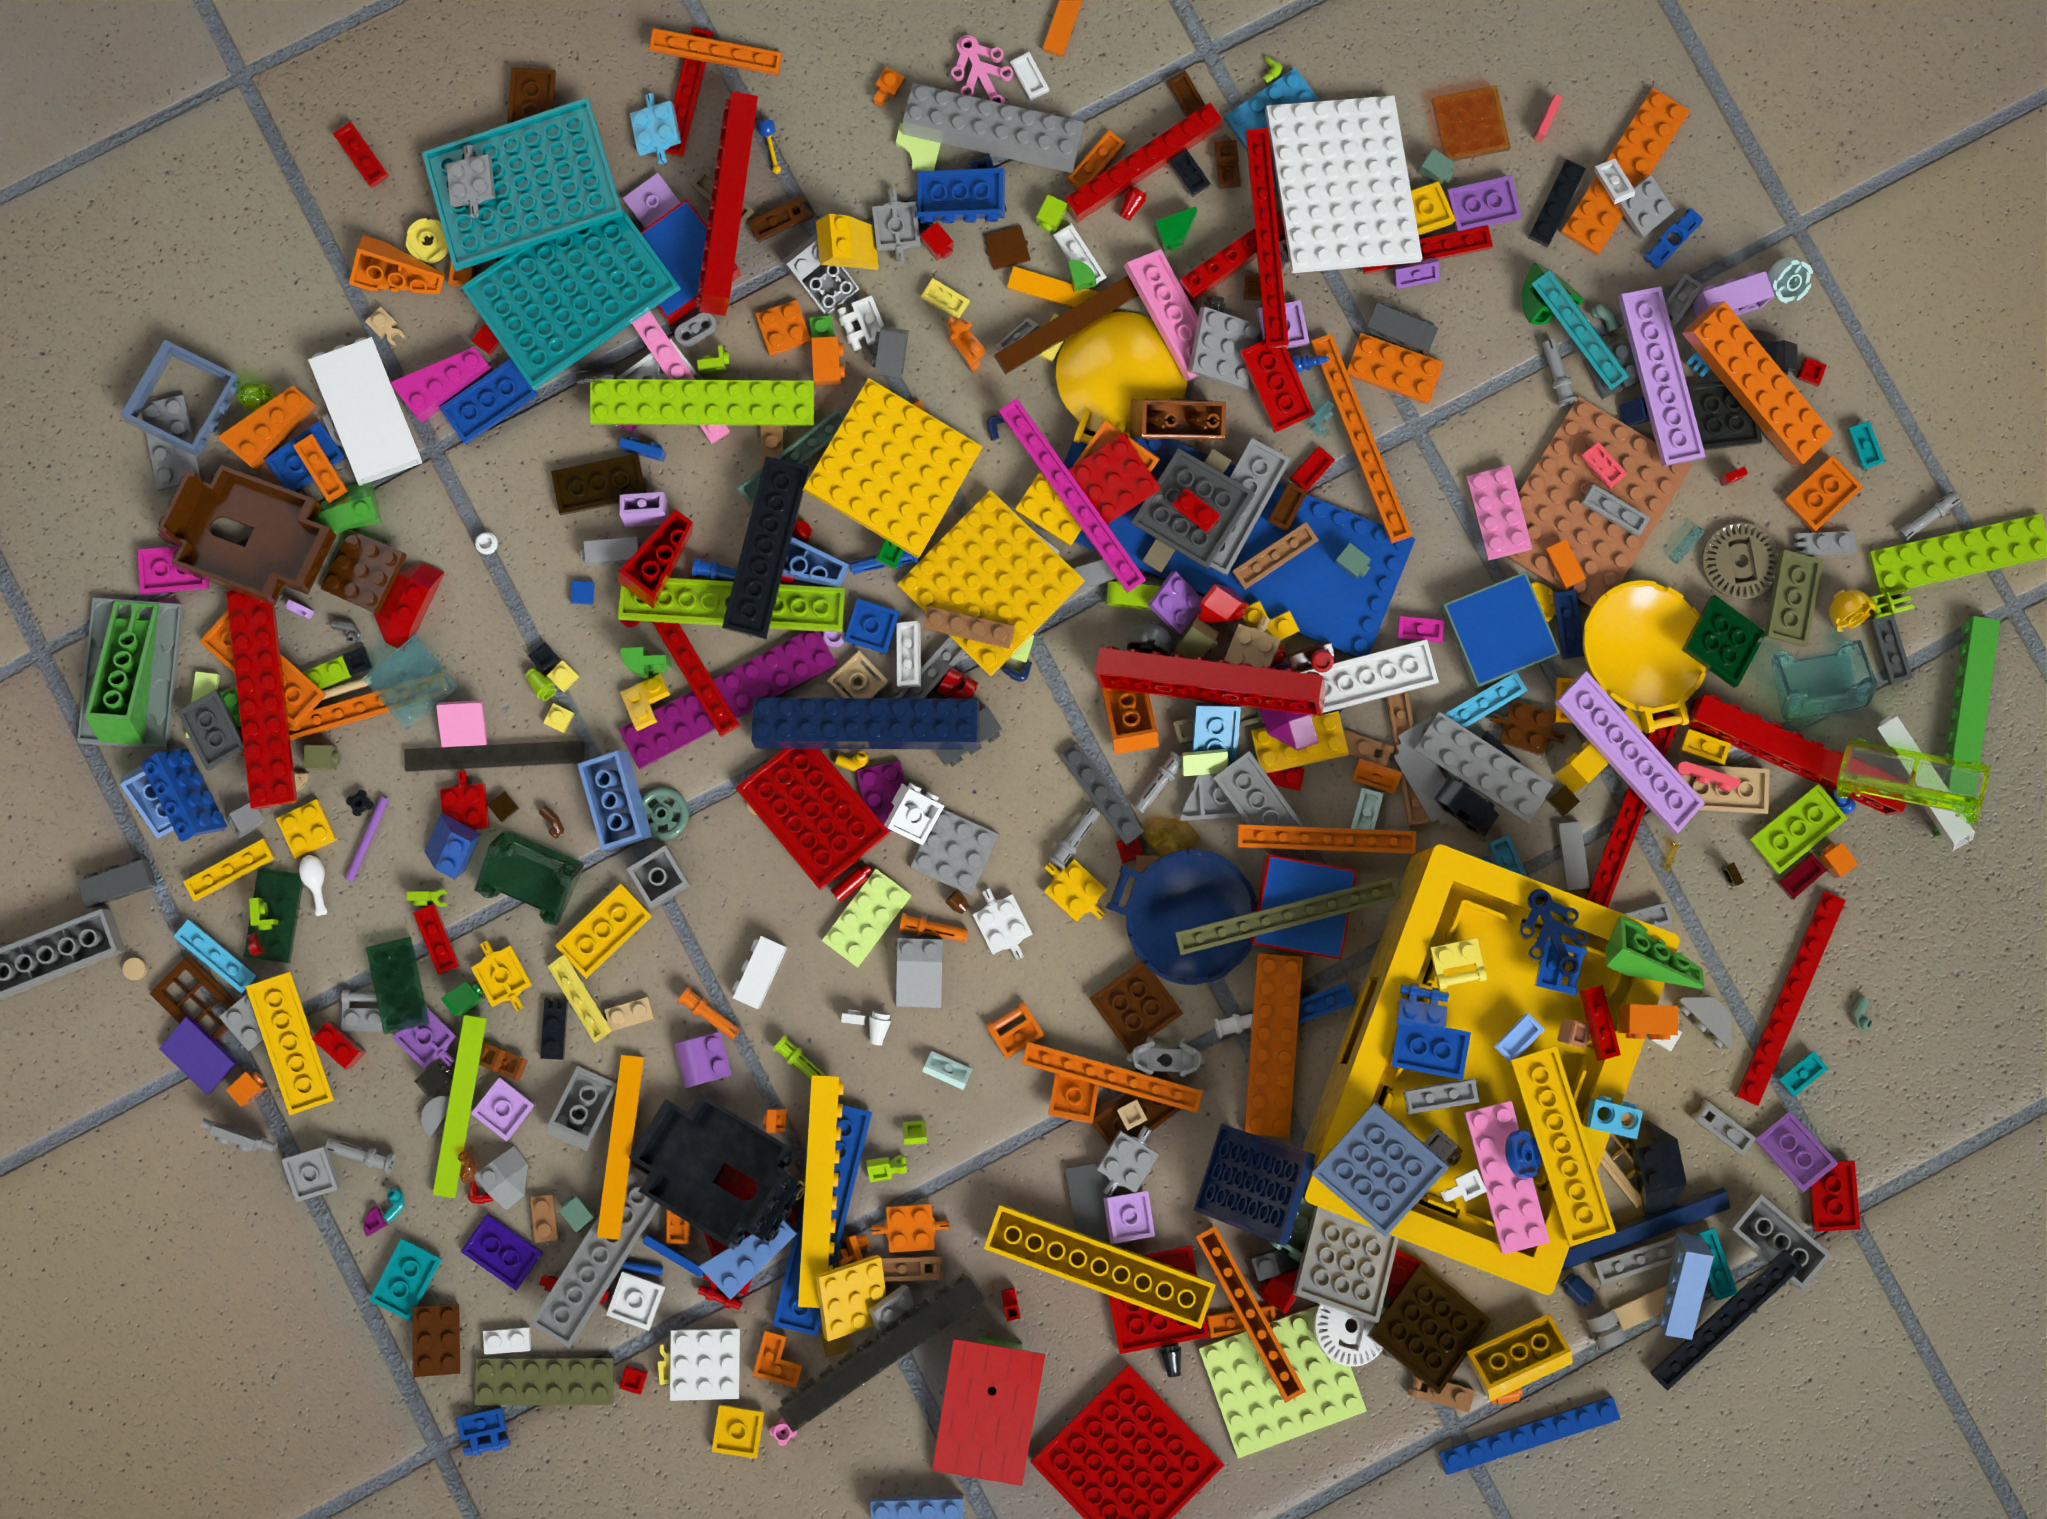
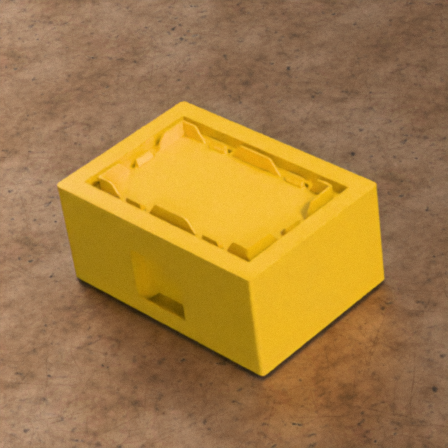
M1439 844L1414 854L1409 859L1398 888L1401 899L1394 900L1301 1150L1316 1154L1314 1169L1374 1101L1423 1143L1436 1128L1440 1129L1463 1150L1462 1157L1455 1166H1450L1389 1234L1539 1293L1550 1295L1555 1289L1570 1246L1567 1244L1542 1162L1541 1166L1537 1167V1175L1532 1178L1550 1243L1503 1255L1501 1254L1494 1228L1495 1225L1485 1193L1467 1201H1463L1462 1197L1459 1196L1448 1202L1444 1201L1440 1192L1456 1186L1453 1179L1462 1174L1477 1169L1480 1175L1464 1112L1512 1101L1519 1130L1529 1131L1531 1138H1534L1511 1064L1493 1047L1528 1012L1545 1030L1520 1056L1557 1046L1597 1171L1611 1133L1585 1127L1590 1100H1598L1600 1095L1613 1098V1104L1621 1105L1645 1040L1626 1038V1033H1619V1004L1657 1005L1665 982L1627 976L1607 967L1606 946L1620 916L1648 929L1646 933L1656 941L1659 938L1666 942L1665 946L1674 954H1676L1680 939L1675 933ZM1534 890H1545L1551 895L1553 902L1567 908L1576 909L1579 917L1572 924L1566 923L1563 916L1551 911L1550 913L1554 920L1576 930H1584L1588 934L1587 942L1581 946L1576 945L1572 938L1560 934L1563 943L1587 949L1586 956H1583L1576 986L1578 989L1577 996L1534 986L1540 960L1532 961L1528 956V952L1535 945L1544 924L1540 914L1534 925V935L1530 939H1523L1519 935V929L1525 924L1531 911L1528 905V897ZM1537 898L1535 900L1538 905H1543L1542 899ZM1572 912L1567 913L1569 919L1575 918ZM1523 928L1524 934H1531L1530 929ZM1576 935L1579 941H1584L1583 935ZM1478 938L1487 980L1481 982L1474 980L1447 986L1446 989L1440 991L1449 993L1448 1001H1438V1005L1447 1007L1446 1028L1471 1032L1463 1080L1475 1078L1479 1102L1407 1114L1403 1090L1460 1081L1461 1079L1390 1066L1398 1025L1396 1023L1398 1001L1400 998L1408 999V995L1399 993L1401 984L1410 985L1412 983L1425 989L1438 988L1430 948ZM1532 950V954L1535 957L1540 956L1538 950ZM1473 963L1443 969L1445 976L1475 971L1476 969ZM1566 964L1565 970L1570 971L1571 966ZM1563 975L1561 984L1567 986L1569 977ZM1599 985L1604 987L1621 1053L1620 1056L1602 1061H1597L1590 1034L1586 1049L1557 1041L1563 1018L1587 1024L1579 991ZM1417 997V1001L1429 1003V999ZM1601 1107L1597 1112L1600 1120H1604L1608 1115L1605 1107ZM1312 1171L1310 1172L1307 1180V1189L1302 1196L1303 1200L1374 1228L1311 1174Z

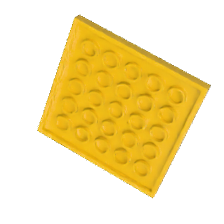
M868 378L805 484L803 491L882 538L887 539L914 557L919 558L983 446Z
M989 490L897 585L925 613H927L929 606L1014 626L1015 631L1010 649L950 636L989 676H992L1085 580L994 492Z

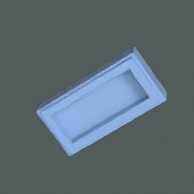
M1526 1012L1493 1047L1510 1063V1060L1518 1058L1545 1029Z

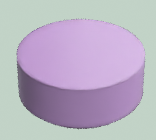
M842 630V633L823 632V639L828 646L836 648L844 643L846 634L844 630Z

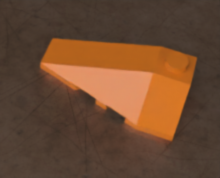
M363 235L357 247L349 284L369 291L387 289L391 290V292L409 290L413 293L440 294L445 274L384 241Z

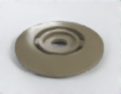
M1743 522L1728 524L1717 530L1704 547L1702 555L1704 574L1711 586L1722 595L1740 600L1754 598L1763 594L1773 585L1779 549L1773 538L1765 530L1754 524ZM1735 540H1743L1748 542L1747 544L1738 543L1731 547H1729L1728 545L1729 542ZM1737 555H1744L1747 558L1748 562L1745 567L1740 568L1735 564V557ZM1751 575L1755 577V579L1749 582H1735V579H1746Z

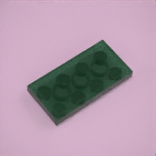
M258 868L253 898L264 899L268 906V915L265 916V920L276 919L279 924L272 925L270 930H258V926H251L249 920L247 935L256 932L265 952L260 955H251L247 947L250 942L246 939L244 957L291 963L303 882L299 873Z
M411 936L366 947L383 1033L386 1035L430 1024Z

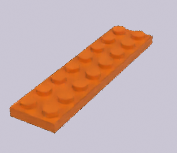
M1652 88L1606 162L1616 159L1629 182L1634 187L1646 176L1650 175L1690 110L1657 89ZM1597 176L1561 231L1562 235L1596 256L1599 255L1624 216L1617 204L1613 203Z
M1256 954L1244 1131L1254 1135L1290 1137L1303 956Z

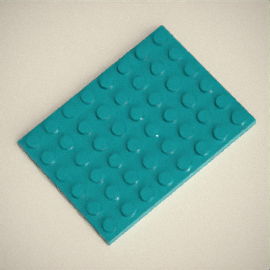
M588 97L422 152L455 271L624 216L592 105ZM467 145L473 147V157L488 154L492 160L495 198L478 204L479 217L476 218L470 217L469 206L453 207L450 204L446 164L464 159L463 147H467Z
M624 210V216L510 253L461 286L464 293L533 390L542 386L681 290Z

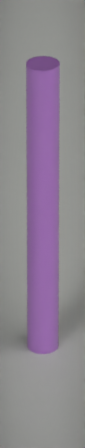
M380 796L345 876L346 880L354 881L389 799Z

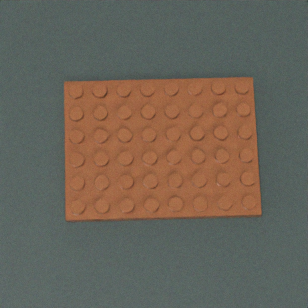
M1578 396V401L1573 403L1518 493L1532 550L1505 557L1560 591L1576 589L1577 601L1592 609L1593 605L1603 594L1620 585L1692 465L1688 462L1662 467L1657 445L1654 441ZM1597 441L1627 473L1611 489L1604 485L1580 457ZM1592 484L1597 485L1651 517L1640 537L1637 538L1580 504ZM1565 539L1586 577L1585 580L1564 589L1545 551L1546 548Z

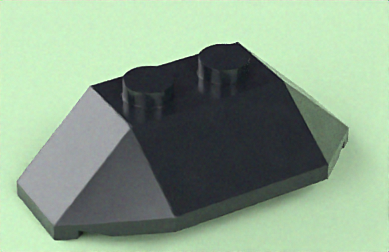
M1649 1120L1641 1121L1637 1139L1628 1138L1643 1211L1646 1215L1670 1208L1687 1185L1678 1139Z

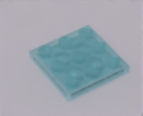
M415 635L363 677V680L406 730L433 709L438 702H441L459 687Z

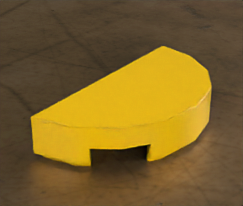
M1533 582L1531 583L1546 621L1549 622L1555 615L1552 596L1554 592L1544 584Z

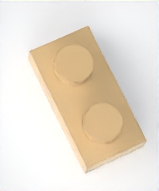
M649 997L604 1010L608 1025L612 1031L655 1019Z

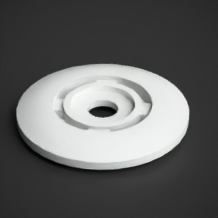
M1322 1304L1318 1305L1314 1316V1333L1320 1349L1329 1359L1344 1366H1361L1374 1360L1383 1350L1367 1337V1334L1375 1325L1374 1322ZM1382 1306L1381 1315L1385 1310L1384 1306ZM1350 1318L1354 1319L1357 1323V1328L1353 1333L1348 1332L1345 1328V1323ZM1339 1341L1345 1344H1355L1356 1348L1349 1349L1339 1344Z

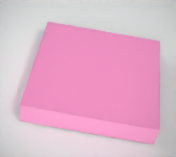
M483 700L437 703L442 747L487 745Z

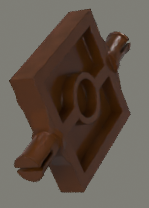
M1511 700L1509 710L1505 716L1492 712L1489 721L1502 724V733L1499 740L1501 744L1539 756L1544 754L1549 740L1562 744L1565 735L1552 731L1555 712L1520 701Z

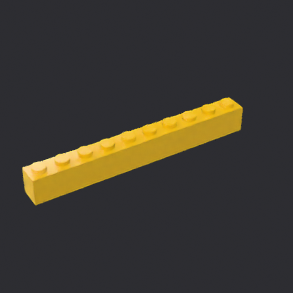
M812 1075L798 1307L820 1308L815 1275L833 1269V1265H829V1256H834L835 1242H830L831 1233H835L836 1219H832V1210L837 1209V1196H833V1187H838L839 1173H834L835 1164H839L840 1150H836V1141L841 1140V1127H837V1118H842L843 1104H838L839 1095H843L844 1081H840V1076Z

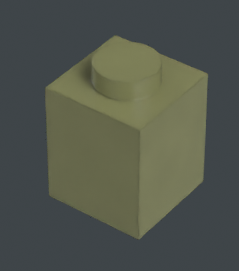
M305 745L304 768L309 770H336V766L340 763V752L337 751L336 747L332 745Z

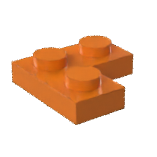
M765 1330L752 1376L797 1388L803 1364L782 1359L787 1339L786 1335Z

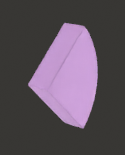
M289 599L285 606L288 610L308 619L312 618L314 614L313 610Z

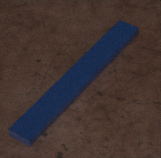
M1724 1187L1671 1206L1666 1210L1615 1227L1616 1233L1571 1246L1561 1271L1730 1209L1727 1191Z

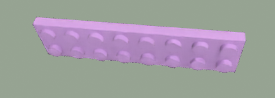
M1655 287L1619 295L1618 299L1662 467L1706 457L1662 288Z
M1587 671L1581 673L1554 702L1672 834H1678L1705 804Z

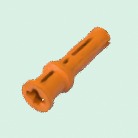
M902 913L900 933L906 931L916 933L920 937L923 934L963 943L966 942L968 928L926 921L927 918L923 916L917 918Z
M688 986L677 1000V1003H682L689 1008L694 1016L699 1014L733 1040L741 1028H738L707 1004V999L700 998Z

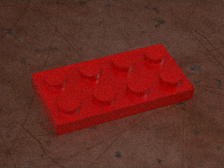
M1265 340L1239 351L1274 433L1315 415L1286 347L1266 349Z

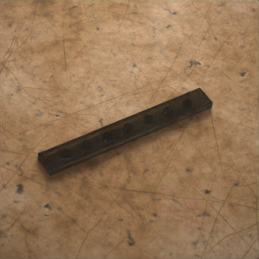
M580 740L404 749L405 772L579 764L585 762L584 741Z

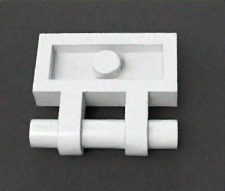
M872 295L851 303L854 312L848 314L846 307L837 310L840 316L839 322L845 328L847 342L851 344L853 351L862 348L859 342L862 338L866 339L868 345L875 343L876 332H880V329L884 326ZM858 320L861 330L855 332L852 322Z

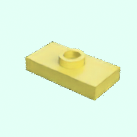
M934 278L931 279L921 295V298L948 315L957 318L962 316L970 303L969 299Z

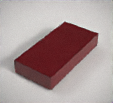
M1811 853L1781 878L1777 884L1793 900L1827 870Z

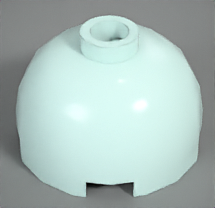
M1795 257L1778 260L1772 265L1767 275L1775 295L1774 297L1784 303L1800 300L1811 287L1809 281L1813 270L1810 265Z

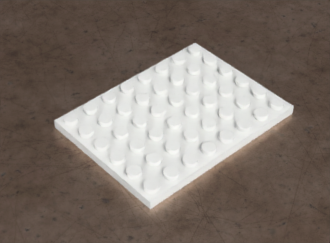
M1395 96L1266 106V120L1291 273L1421 262L1423 258Z

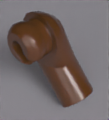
M543 806L539 814L553 826L548 832L557 839L564 833V827L558 815L548 806Z

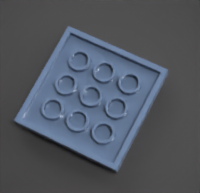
M1374 1101L1313 1169L1311 1174L1386 1237L1449 1168V1164Z

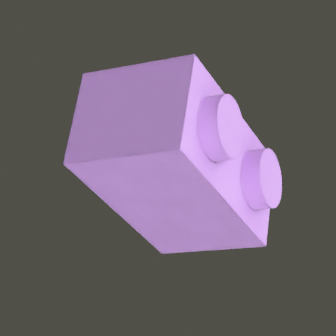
M664 492L620 495L619 515L625 527L661 525L669 517L670 505Z

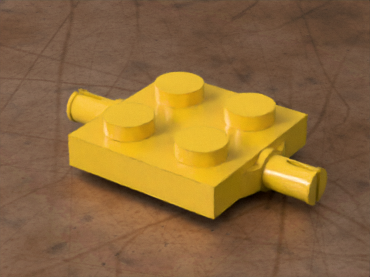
M1075 859L1064 870L1060 871L1051 862L1046 865L1044 869L1054 878L1043 893L1075 923L1084 914L1089 912L1096 916L1099 921L1104 917L1106 913L1096 904L1107 889Z
M488 940L481 943L479 946L486 957L478 964L472 966L471 969L490 1005L495 1007L504 1001H510L515 1012L523 1009L524 1006L518 995L523 990L532 986L533 983L515 950L510 945L501 951L493 952Z

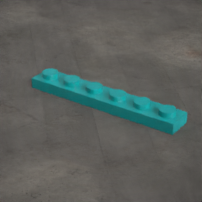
M1549 270L1532 283L1533 287L1610 390L1630 377L1552 270Z

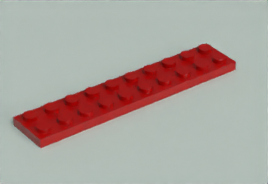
M233 590L226 591L250 808L256 810L295 803L298 801L275 606Z

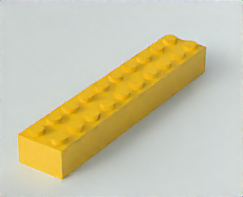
M1001 1203L984 1246L985 1250L1200 1329L1216 1283L1211 1280Z

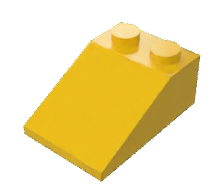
M828 214L816 221L820 265L879 269L875 228L873 225L851 216Z

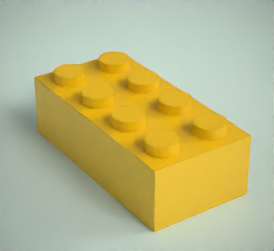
M1550 1313L1467 1351L1469 1364L1490 1402L1573 1363L1572 1351Z

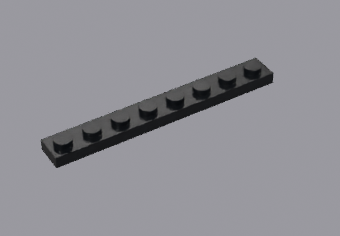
M1784 1249L1694 1331L1692 1340L1686 1339L1650 1372L1651 1375L1668 1391L1802 1269V1265Z

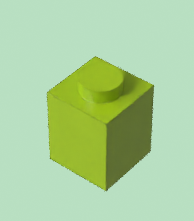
M1047 195L1036 217L1038 227L1045 232L1050 233L1052 231L1056 233L1066 214L1068 203Z

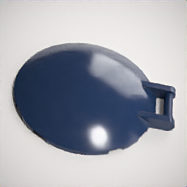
M1188 849L1172 852L1157 859L1143 873L1121 865L1119 869L1120 876L1110 902L1107 901L1105 908L1126 916V929L1131 946L1140 961L1149 970L1159 977L1177 984L1197 985L1213 982L1228 975L1227 973L1245 959L1253 945L1249 943V938L1180 955L1174 932L1254 912L1257 906L1254 890L1235 864L1225 857L1210 851ZM1130 876L1136 879L1124 908L1118 906Z

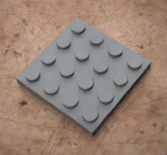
M1315 1206L1293 1295L1378 1323L1399 1238L1390 1234L1384 1237L1372 1227Z

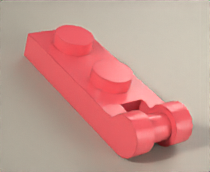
M1686 761L1678 763L1673 767L1680 776L1689 775L1695 777L1696 782L1708 785L1709 782L1716 784L1717 789L1726 792L1737 789L1741 779Z

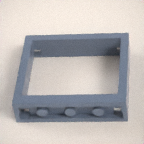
M164 339L120 415L124 422L197 457L200 452H204L206 449L209 435L217 430L220 416L222 414L225 415L228 411L229 401L233 395H237L241 384H239L240 381L236 374ZM172 357L227 383L193 444L187 443L137 418Z

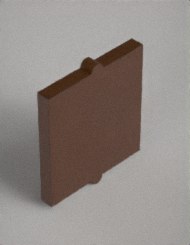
M1022 226L984 235L988 248L987 255L990 256L993 270L1031 261L1027 248L1028 241L1025 240Z

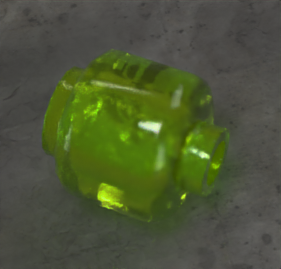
M264 382L245 383L238 392V401L247 411H256L274 398L272 389Z

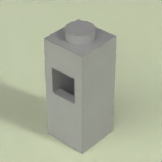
M638 537L584 541V548H581V559L585 561L588 567L626 564L641 547Z

